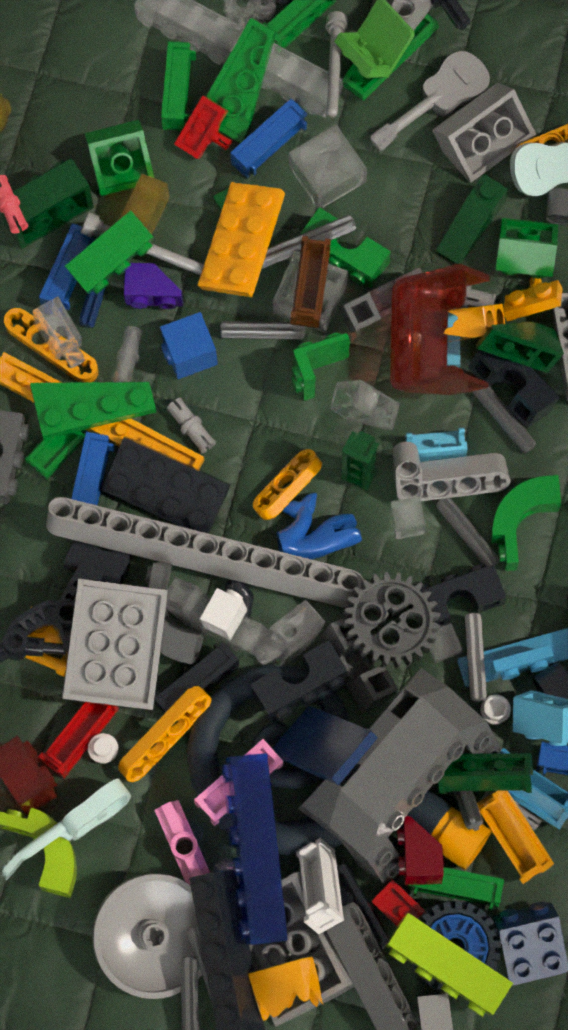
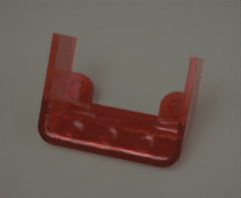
M460 263L404 277L395 283L392 290L390 381L395 389L409 393L457 395L488 388V382L464 374V371L457 366H447L448 335L444 334V332L448 328V310L459 309L465 303L466 286L490 281V275Z

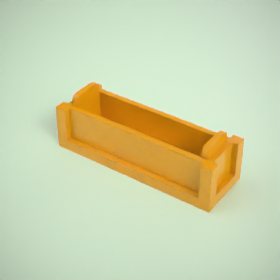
M495 791L477 803L483 818L520 874L522 884L528 882L538 873L548 870L554 864L508 791Z

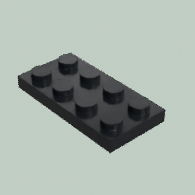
M125 436L102 490L180 527L210 534L231 484Z

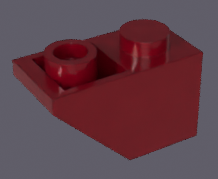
M406 816L402 827L397 829V844L403 845V856H398L399 875H404L405 885L442 884L444 876L442 844L412 817Z

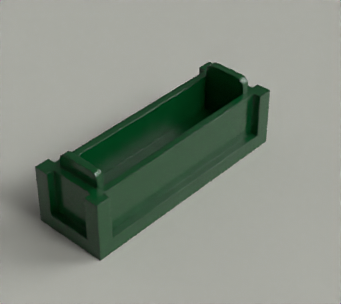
M352 431L342 450L341 479L367 491L378 471L375 468V460L379 443L375 442L374 436L363 431L359 433Z
M531 753L462 754L445 770L442 779L438 782L440 793H446V791L523 790L526 793H532Z

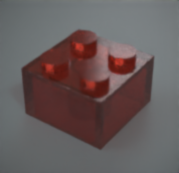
M17 735L0 747V777L25 815L28 816L31 808L38 810L57 797L53 790L57 784L45 765L41 767L37 765L41 760L30 742L26 740L22 743Z

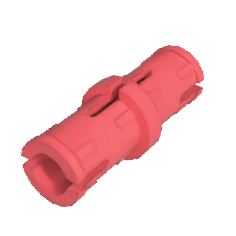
M0 175L2 185L0 187V212L4 213L11 233H20L16 221H18L22 231L27 229L28 223L20 210V200L18 196L13 194L7 176Z

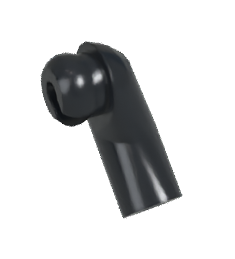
M228 580L225 584V591L230 589L243 597L242 600L245 603L247 612L242 620H251L254 594L246 583Z

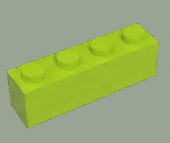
M409 913L404 915L385 945L391 949L388 953L391 957L402 964L408 960L417 966L414 971L429 982L432 978L443 984L441 987L442 991L454 999H457L460 995L469 1001L467 1007L481 1017L485 1013L494 1015L513 985V982Z

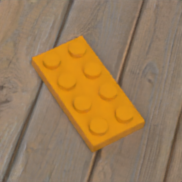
M231 182L198 282V286L202 290L253 297L285 196L282 189Z

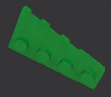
M426 14L415 28L414 38L392 73L439 28V23L436 19ZM353 63L342 81L344 87L364 101L388 77L366 78L358 72V67Z
M250 18L206 96L228 110L220 124L219 131L239 143H242L247 138L277 33L254 18Z
M149 382L30 383L43 440L156 413Z

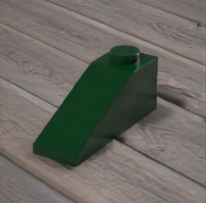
M484 174L468 195L436 249V253L460 267L506 203L508 188Z
M535 322L492 325L476 344L479 350L546 373L551 370L564 354L557 331Z

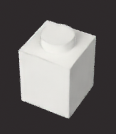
M217 588L200 617L204 628L231 640L247 612L245 603L242 600L243 597L233 590L227 589L225 592Z

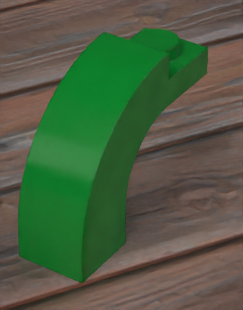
M559 475L540 476L524 481L513 488L498 506L492 526L491 544L503 543L498 544L499 562H504L505 571H517L518 568L516 530L519 524L528 516L536 513L559 512L561 506Z

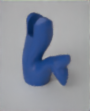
M317 493L306 495L301 502L291 501L282 511L294 518V521L284 529L276 532V540L280 552L312 560L356 545L362 541L360 530L355 528L357 521L354 514L333 516L325 520L312 533L306 535L312 522V514L315 511Z

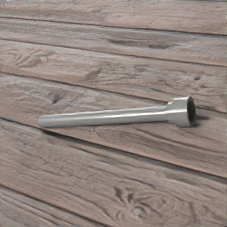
M334 11L327 15L325 26L327 32L331 35L327 93V115L329 117L337 115L341 49L334 40L339 33H345L348 28V17L339 11Z
M88 212L81 229V234L92 237V235L98 237V235H102L107 231L110 226L103 224L104 221L99 219L100 216ZM154 244L146 253L198 275H201L204 264Z

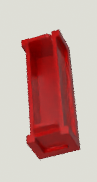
M85 702L45 754L42 752L38 756L40 761L65 779L88 750L91 739L103 731L120 709L119 706Z

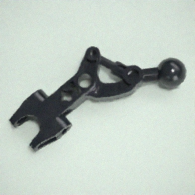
M74 540L63 564V568L73 572L74 575L60 600L44 601L27 610L9 624L8 630L3 637V642L0 643V663L7 659L18 661L25 658L26 655L43 657L44 653L64 655L67 661L72 620L67 621L61 617L67 613L73 614L78 579L123 584L128 575L133 555L115 550L110 552L104 551L96 545ZM52 626L58 632L61 643L45 642V638L28 636L42 627Z

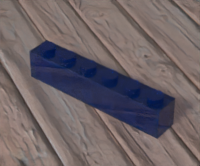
M264 753L226 758L227 764L222 765L224 783H229L230 795H226L225 800L227 813L232 814L233 826L229 827V839L231 845L236 847L237 857L232 858L234 876H239L240 888L236 889L235 892L238 908L242 907L243 920H239L240 937L245 939L246 944L249 945L288 941L268 755Z

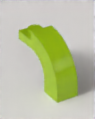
M34 808L30 809L28 819L24 818V813L8 809L7 813L0 812V829L26 835L33 839H36L57 824L53 818ZM58 837L43 848L45 852V866L39 887L42 891L71 898L77 875L76 856L71 842L63 837Z

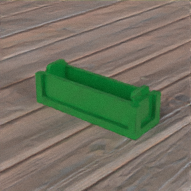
M293 0L268 24L264 22V25L277 32L272 50L279 54L327 11L336 0Z
M168 41L161 113L163 130L182 131L190 118V114H186L191 60H196V51L191 50V45L187 42Z
M443 867L444 876L442 884L409 885L408 890L414 891L413 896H416L418 891L489 905V911H492L493 907H499L504 879Z

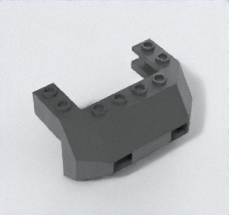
M422 668L412 676L367 728L378 738L339 785L323 779L298 808L341 840L356 863L384 885L399 873L398 856L400 855L388 839L389 835L401 827L407 814L413 807H417L422 802L425 793L430 787L442 779L448 766L462 754H498L501 749L487 721L447 685Z

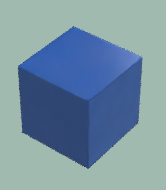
M201 312L160 326L163 341L161 348L167 364L172 365L177 379L218 365L216 348Z

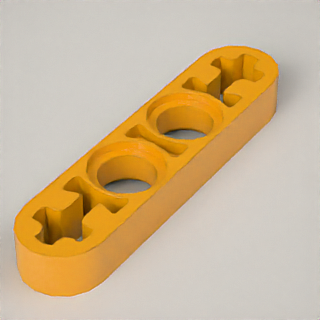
M21 308L10 309L5 314L4 324L6 330L14 338L77 382H93L96 380L99 370L93 357ZM13 318L15 320L22 318L23 325L28 328L27 333L20 325L13 327L11 320ZM37 332H44L48 335V339L43 344H35L32 341L33 335ZM61 347L69 349L70 356L65 360L56 359L54 355L57 349ZM76 356H79L77 357V362L81 366L86 367L88 364L90 365L91 373L84 372L81 375L80 368L74 364Z
M194 686L188 689L119 762L118 770L127 781L136 782L147 774L210 706V696L201 687Z

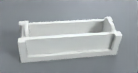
M321 838L315 840L316 843H309L296 852V856L300 861L306 916L303 917L304 923L318 934L344 921L335 850Z

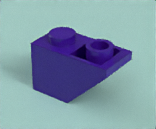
M131 263V266L125 271L124 297L126 305L137 309H143L147 306H159L167 310L183 307L182 291L154 263Z

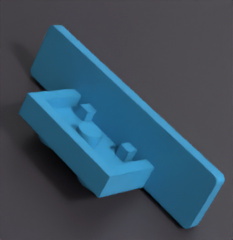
M568 628L484 651L486 682L500 678L502 680L513 679L522 672L529 670L531 672H538L548 668L550 664L568 660ZM466 656L459 658L457 663L464 686L468 688L469 674Z

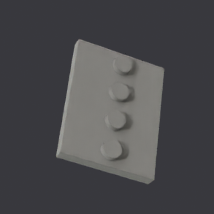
M78 579L62 699L153 710L168 590Z

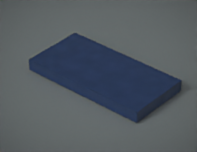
M308 706L272 749L283 761L339 785L378 737L371 730Z

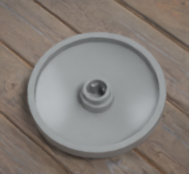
M159 873L143 874L122 882L103 900L94 919L92 929L93 950L101 970L118 988L131 995L147 999L166 998L181 992V958L188 955L195 956L187 933V928L197 924L191 886L185 881L170 875ZM198 965V979H199V978L201 977L202 973H201L200 967H199V965Z

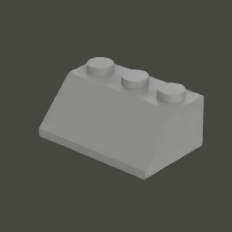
M496 83L432 130L443 153L469 182H473L510 155L519 144L536 136L515 90L500 83Z

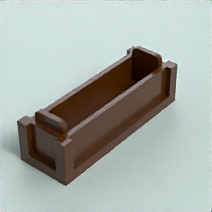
M302 235L301 254L293 309L290 315V325L319 328L331 239L325 238V241L308 239V236Z

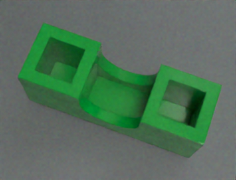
M319 207L300 234L338 218ZM340 237L331 240L328 266L336 271L341 269L349 274L350 279L358 285L363 286L365 284L372 288L390 263L391 251L368 237L365 238L359 247L354 249H346L340 246L337 242Z

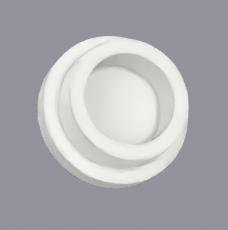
M490 695L483 700L480 711L487 723L499 725L509 718L511 707L503 696Z
M105 733L98 734L89 742L88 752L95 762L106 764L116 758L118 744L113 736Z

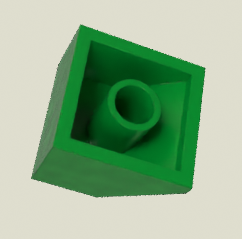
M139 120L85 133L101 196L155 183L144 132Z
M502 218L496 270L506 275L529 274L537 279L553 277L557 251L558 224Z

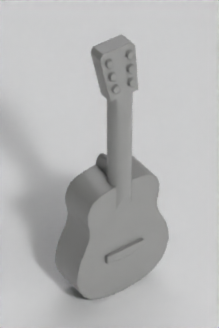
M459 51L451 54L445 59L440 70L424 82L422 92L424 100L390 125L387 123L371 135V142L382 152L397 137L398 132L426 111L433 110L442 117L452 115L458 108L469 104L489 89L490 76L488 70L476 56L469 52Z

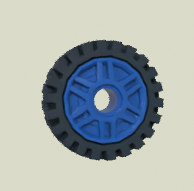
M447 901L430 907L418 918V920L448 940L452 938L459 940L463 950L493 970H496L501 956L499 932L493 924V920L482 909L462 901ZM412 964V967H413V969H414V971H415V969L417 968V966H415L414 964ZM418 975L423 982L433 989L444 992L441 990L443 984L432 978L429 982Z

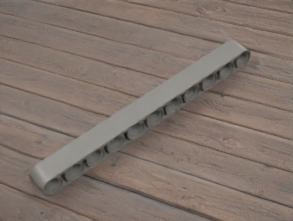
M54 498L48 506L46 527L51 534L343 608L349 607L346 601L348 597H354L352 594L355 587L362 589L360 584L363 578L361 574L352 569L69 498Z

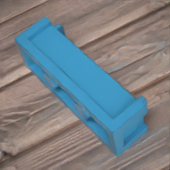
M503 748L499 754H508L510 752ZM533 770V775H531L532 793H526L523 790L508 792L513 800L560 830L568 818V792Z

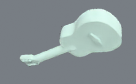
M559 142L550 146L540 143H524L518 146L513 151L510 159L511 176L518 191L531 196H539L549 192L558 184L568 183V143Z
M115 779L104 785L85 802L70 811L63 820L27 844L16 855H13L12 859L8 860V864L3 866L2 876L7 881L22 861L30 858L58 837H63L68 841L72 839L75 841L96 826L110 819L129 802L131 798L130 792L120 779Z

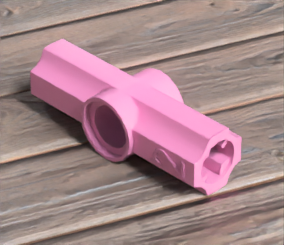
M179 800L166 803L155 809L156 816L185 882L190 885V877L210 873ZM181 840L191 841L193 844L192 851L186 855L178 853L176 850L178 842Z

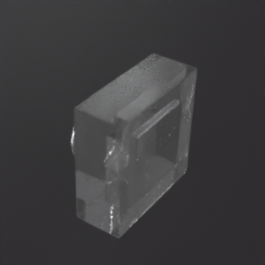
M452 623L440 627L438 632H434L438 638L435 643H429L432 647L430 654L434 663L462 653L463 650Z

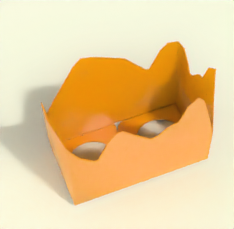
M503 304L448 310L449 313L456 315L458 319L452 327L445 330L444 334L469 338L483 337L492 325L505 324Z
M313 957L293 960L248 974L263 1021L267 1020L269 1015L275 1018L286 1007L290 1008L296 995L303 1002L310 999L316 1007H318L319 1001L323 1004Z

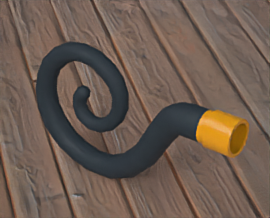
M278 664L248 669L225 682L210 696V706L192 725L186 751L191 784L197 796L221 776L217 753L220 732L229 716L242 703L253 697L250 684L276 669L284 681L290 684H299L309 675L306 669L300 666ZM326 690L318 695L319 698L315 702L321 707L322 711L350 722L349 713L338 691L329 692V690ZM275 721L264 726L253 738L250 750L262 739L269 746L279 741L288 731L287 725ZM284 768L275 769L264 779L265 782L274 787L288 789L310 786L323 780V778L301 768L292 770ZM427 791L422 802L417 807H413L407 814V816L412 817L442 844L443 855L463 870H466L474 861L492 833V830L483 824L479 826L480 829L477 831L467 829L461 812L430 791ZM239 802L221 817L217 824L220 829L253 850L288 856L296 855L299 849L309 843H316L315 840L319 838L323 839L332 848L343 844L341 840L311 818L291 822L261 819L243 808Z

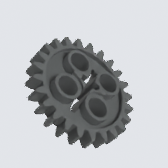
M385 572L382 580L376 574H373L371 584L365 579L362 580L360 584L362 589L355 587L352 591L354 597H348L346 601L349 607L344 609L343 615L349 619L344 621L343 627L351 628V630L345 637L346 639H356L351 648L357 649L361 647L363 649L361 658L368 654L372 655L371 664H374L377 659H381L383 668H386L389 661H392L395 669H398L401 660H403L407 666H410L412 656L420 661L423 657L422 651L428 653L432 648L429 643H435L438 638L434 632H438L441 625L434 621H437L441 615L440 613L432 612L437 602L427 601L431 594L430 591L420 592L423 583L420 582L416 586L411 585L412 576H409L404 582L401 581V574L399 572L394 579H391L389 573ZM394 595L398 597L401 604H392L389 602L388 596ZM408 605L413 607V609L402 613L396 622H389L377 634L372 635L370 631L381 627L387 618L393 619ZM364 612H373L378 620H368ZM406 620H415L418 623L419 628H410L407 625ZM382 636H392L396 644H386Z

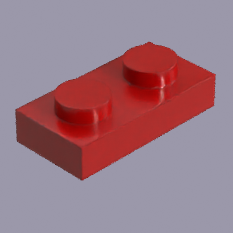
M393 879L371 901L396 926H398L406 913L418 919L425 912Z

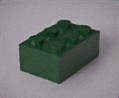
M72 158L65 162L60 161L56 163L50 171L41 176L36 175L30 178L24 186L17 190L12 189L13 194L18 196L20 200L19 207L28 223V227L22 231L21 226L16 221L20 233L11 234L22 250L94 208L89 184ZM1 213V214H2V217H3L4 224L6 225V227H7L8 230L10 231V227H9V225H8V222H7V220H6V217H5L4 213Z

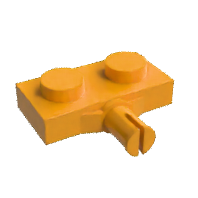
M531 277L528 289L516 290L505 295L503 310L506 320L511 321L561 306L563 288L559 280L542 283V279Z

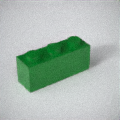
M130 210L66 264L65 267L88 294L93 291L98 294L109 285L107 279L115 272L118 276L131 266L129 260L136 254L142 257L153 247L151 242L154 240V237Z

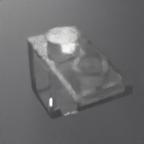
M355 380L337 382L330 409L350 421L385 430H393L400 403L364 381Z

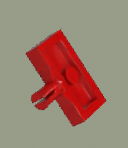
M202 96L174 144L196 159L201 158L207 146L212 142L226 151L230 147L229 145H231L232 140L219 133L220 124L228 110L208 97Z

